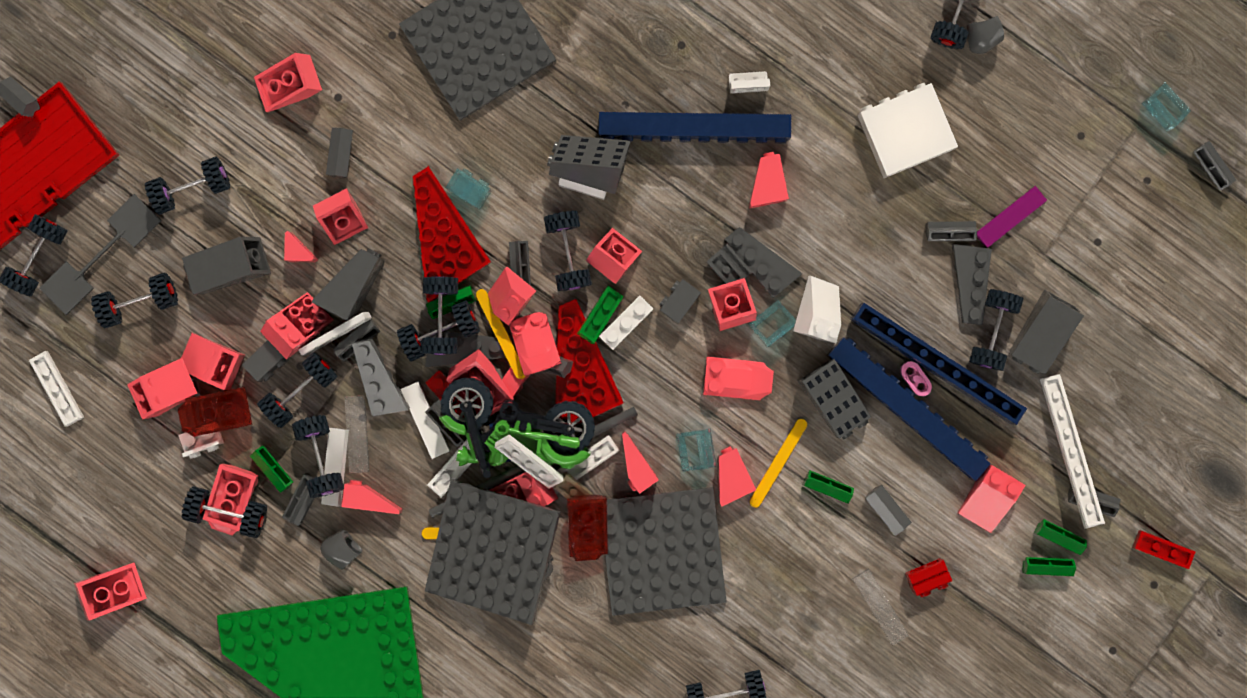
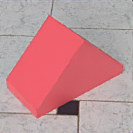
M287 231L285 233V261H318L292 232Z

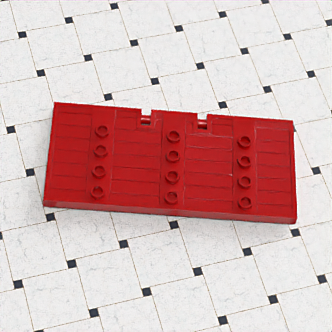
M60 81L37 98L40 109L34 112L33 117L22 116L18 113L0 128V250L22 233L20 230L22 226L28 228L35 214L43 217L58 205L55 201L59 197L61 199L67 198L120 156L66 86ZM17 217L18 220L13 222V219Z

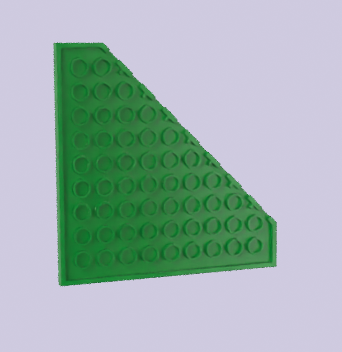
M408 586L217 615L222 654L280 698H424Z

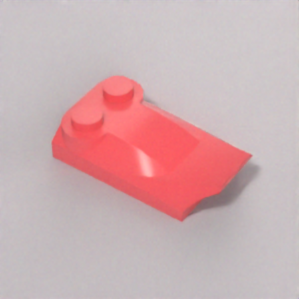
M536 312L515 319L511 323L510 331L524 376L562 364L546 314Z
M706 357L703 395L761 400L772 393L774 371L768 368L764 362Z
M220 464L207 506L243 515L246 506L250 503L254 488L258 484V475L233 465ZM205 510L203 520L210 524L211 529L232 536L241 529V518L210 510Z

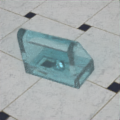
M1166 82L1141 103L1166 131L1175 128L1191 111ZM1162 91L1182 112L1177 118L1158 100L1157 96Z
M777 300L759 314L755 321L749 322L748 325L767 348L795 326L796 319ZM780 309L789 321L766 338L757 326Z
M711 428L677 433L682 472L708 469L716 466ZM696 435L701 465L689 466L685 436Z

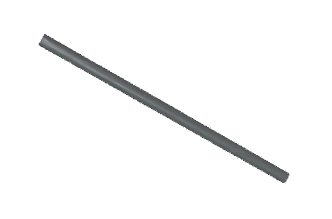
M632 407L596 425L593 437L637 416L635 408ZM517 465L476 487L490 490L526 471ZM445 502L429 509L432 518L443 514Z

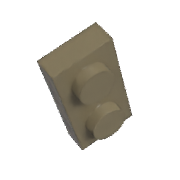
M566 471L562 474L564 476L563 482L555 485L553 488L577 508L581 509L593 498V494Z

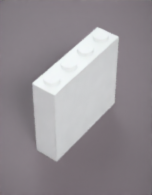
M921 83L915 86V90L911 92L904 90L896 94L897 97L891 100L887 97L879 101L877 106L873 107L872 104L865 106L861 109L862 112L858 114L859 121L883 178L943 155L958 147L932 83L928 85Z

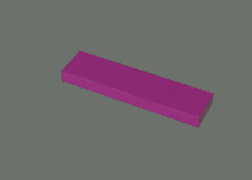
M1035 185L977 231V238L985 248H988L1044 204L1047 199Z

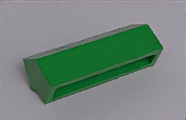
M468 286L458 290V294L442 297V315L452 312V306L465 300L469 304L476 302L472 287ZM437 299L426 304L432 320L438 318Z
M264 445L250 455L280 493L292 485V479Z
M811 470L806 474L802 484L805 487L849 504L854 493L853 487Z
M1045 519L1038 523L1034 531L1035 534L1078 555H1081L1087 548L1086 539Z
M1026 557L1022 568V573L1031 575L1074 576L1076 571L1074 559Z

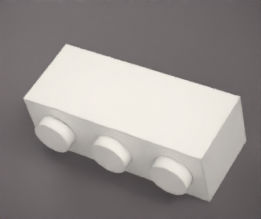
M639 295L599 337L614 350L653 311V308Z

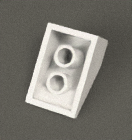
M808 276L793 331L820 341L836 344L841 328L839 286L813 276Z

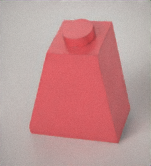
M774 152L763 154V157L760 158L750 197L749 209L786 202L789 199L780 154L775 155Z
M731 446L722 449L721 454L718 455V489L721 507L756 491L737 448H731Z

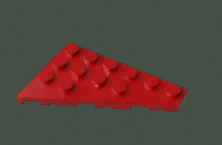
M428 166L412 176L424 277L458 278L459 284L492 263L430 167ZM426 294L428 303L438 298L436 294Z
M577 299L559 306L557 351L560 357L573 361L571 372L565 378L556 375V404L563 401H575L584 405L591 412L592 417L623 404V399L597 343L591 344L577 334L586 320ZM567 413L561 415L559 418L567 419ZM570 413V421L573 422L578 416Z

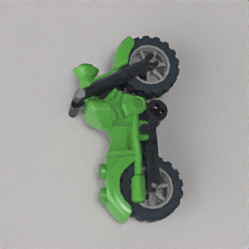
M461 378L453 381L443 392L440 402L443 414L440 415L439 419L450 431L466 435L470 450L466 446H463L462 450H458L456 461H459V466L466 465L467 463H479L481 473L485 478L491 476L490 469L493 466L502 465L509 459L494 448L495 442L507 435H511L548 465L556 463L560 464L562 468L572 469L574 465L583 462L591 455L590 450L586 446L590 444L594 436V419L591 412L584 405L575 401L557 403L544 416L537 413L523 412L519 409L516 401L512 399L505 400L501 405L500 415H497L493 426L489 431L482 433L480 427L487 422L493 409V396L489 388L482 381H478L475 378ZM465 390V399L457 393ZM469 390L477 393L473 398H469ZM454 396L462 403L453 405ZM480 397L481 405L474 404V400ZM508 406H512L513 411L511 414H507L506 409ZM460 407L462 411L460 416L455 412V408ZM475 408L481 409L477 415ZM567 413V419L559 418L561 415ZM570 413L578 416L573 422L570 421ZM582 420L583 429L575 427V424ZM580 431L582 432V434L580 435V437L577 438L575 437L574 432Z

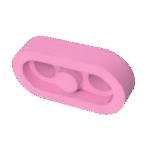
M912 361L905 362L900 368V374L915 395H928L932 389L930 380L917 363ZM909 367L912 369L911 375H908L906 372ZM919 383H922L924 385V388L922 390L918 389Z

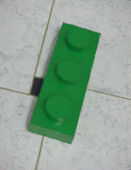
M607 286L577 334L591 344H594L624 296Z

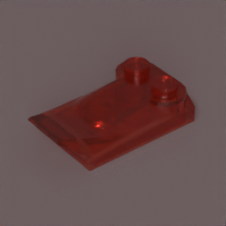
M245 387L187 398L181 407L178 408L182 431L193 437L253 425Z
M582 495L568 498L566 508L568 513L569 557H573L575 561L598 560L603 554H608L607 498L601 495Z

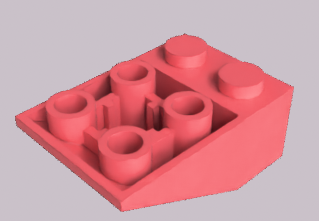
M308 292L268 319L260 331L286 360L298 352V349L305 346L333 321V318L322 307L312 303L314 298Z
M192 333L181 358L190 375L220 389L231 390L245 354Z
M182 358L127 384L142 420L160 416L197 394Z
M527 472L490 489V491L541 506H546L558 499L553 487L548 489Z

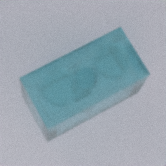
M457 168L445 188L480 210L491 193V189L488 187L490 184L482 179L477 181L472 178L473 174L466 169L461 171Z

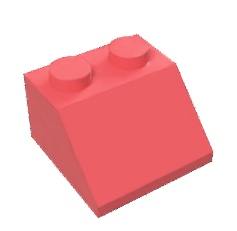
M347 188L313 205L317 220L334 245L368 228Z
M612 228L594 247L586 261L616 284L642 251Z
M506 267L488 292L493 313L509 326L520 315L536 293V290Z
M745 278L708 289L719 331L756 320L757 312Z

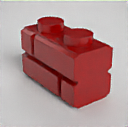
M941 558L905 573L912 592L916 596L920 595V597L930 595L931 590L936 588L938 590L945 589L949 586L948 583L952 582L947 566Z

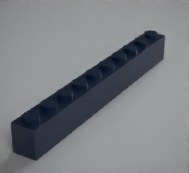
M599 112V138H622V140L630 142L633 139H641L642 142H652L653 139H660L661 142H671L672 139H679V142H691V139H698V142L707 143L710 140H717L718 143H728L729 140H737V143H748V140H756V143H767V140H775L777 144H784L791 139V114Z
M861 303L851 317V321L1009 424L1017 425L1026 412V407L866 303Z
M841 338L826 356L831 360L835 359L841 369L967 477L977 481L991 464L987 461L988 456L980 450L977 452L973 449L974 444L967 438L962 439L957 435L959 431L951 425L949 427L943 423L944 419L936 412L935 414L931 413L928 410L930 407L924 401H917L914 398L915 394L907 387L903 389L896 377L893 375L889 377L884 372L886 369L878 362L874 364L867 352L864 350L860 352L855 347L857 344L853 340Z

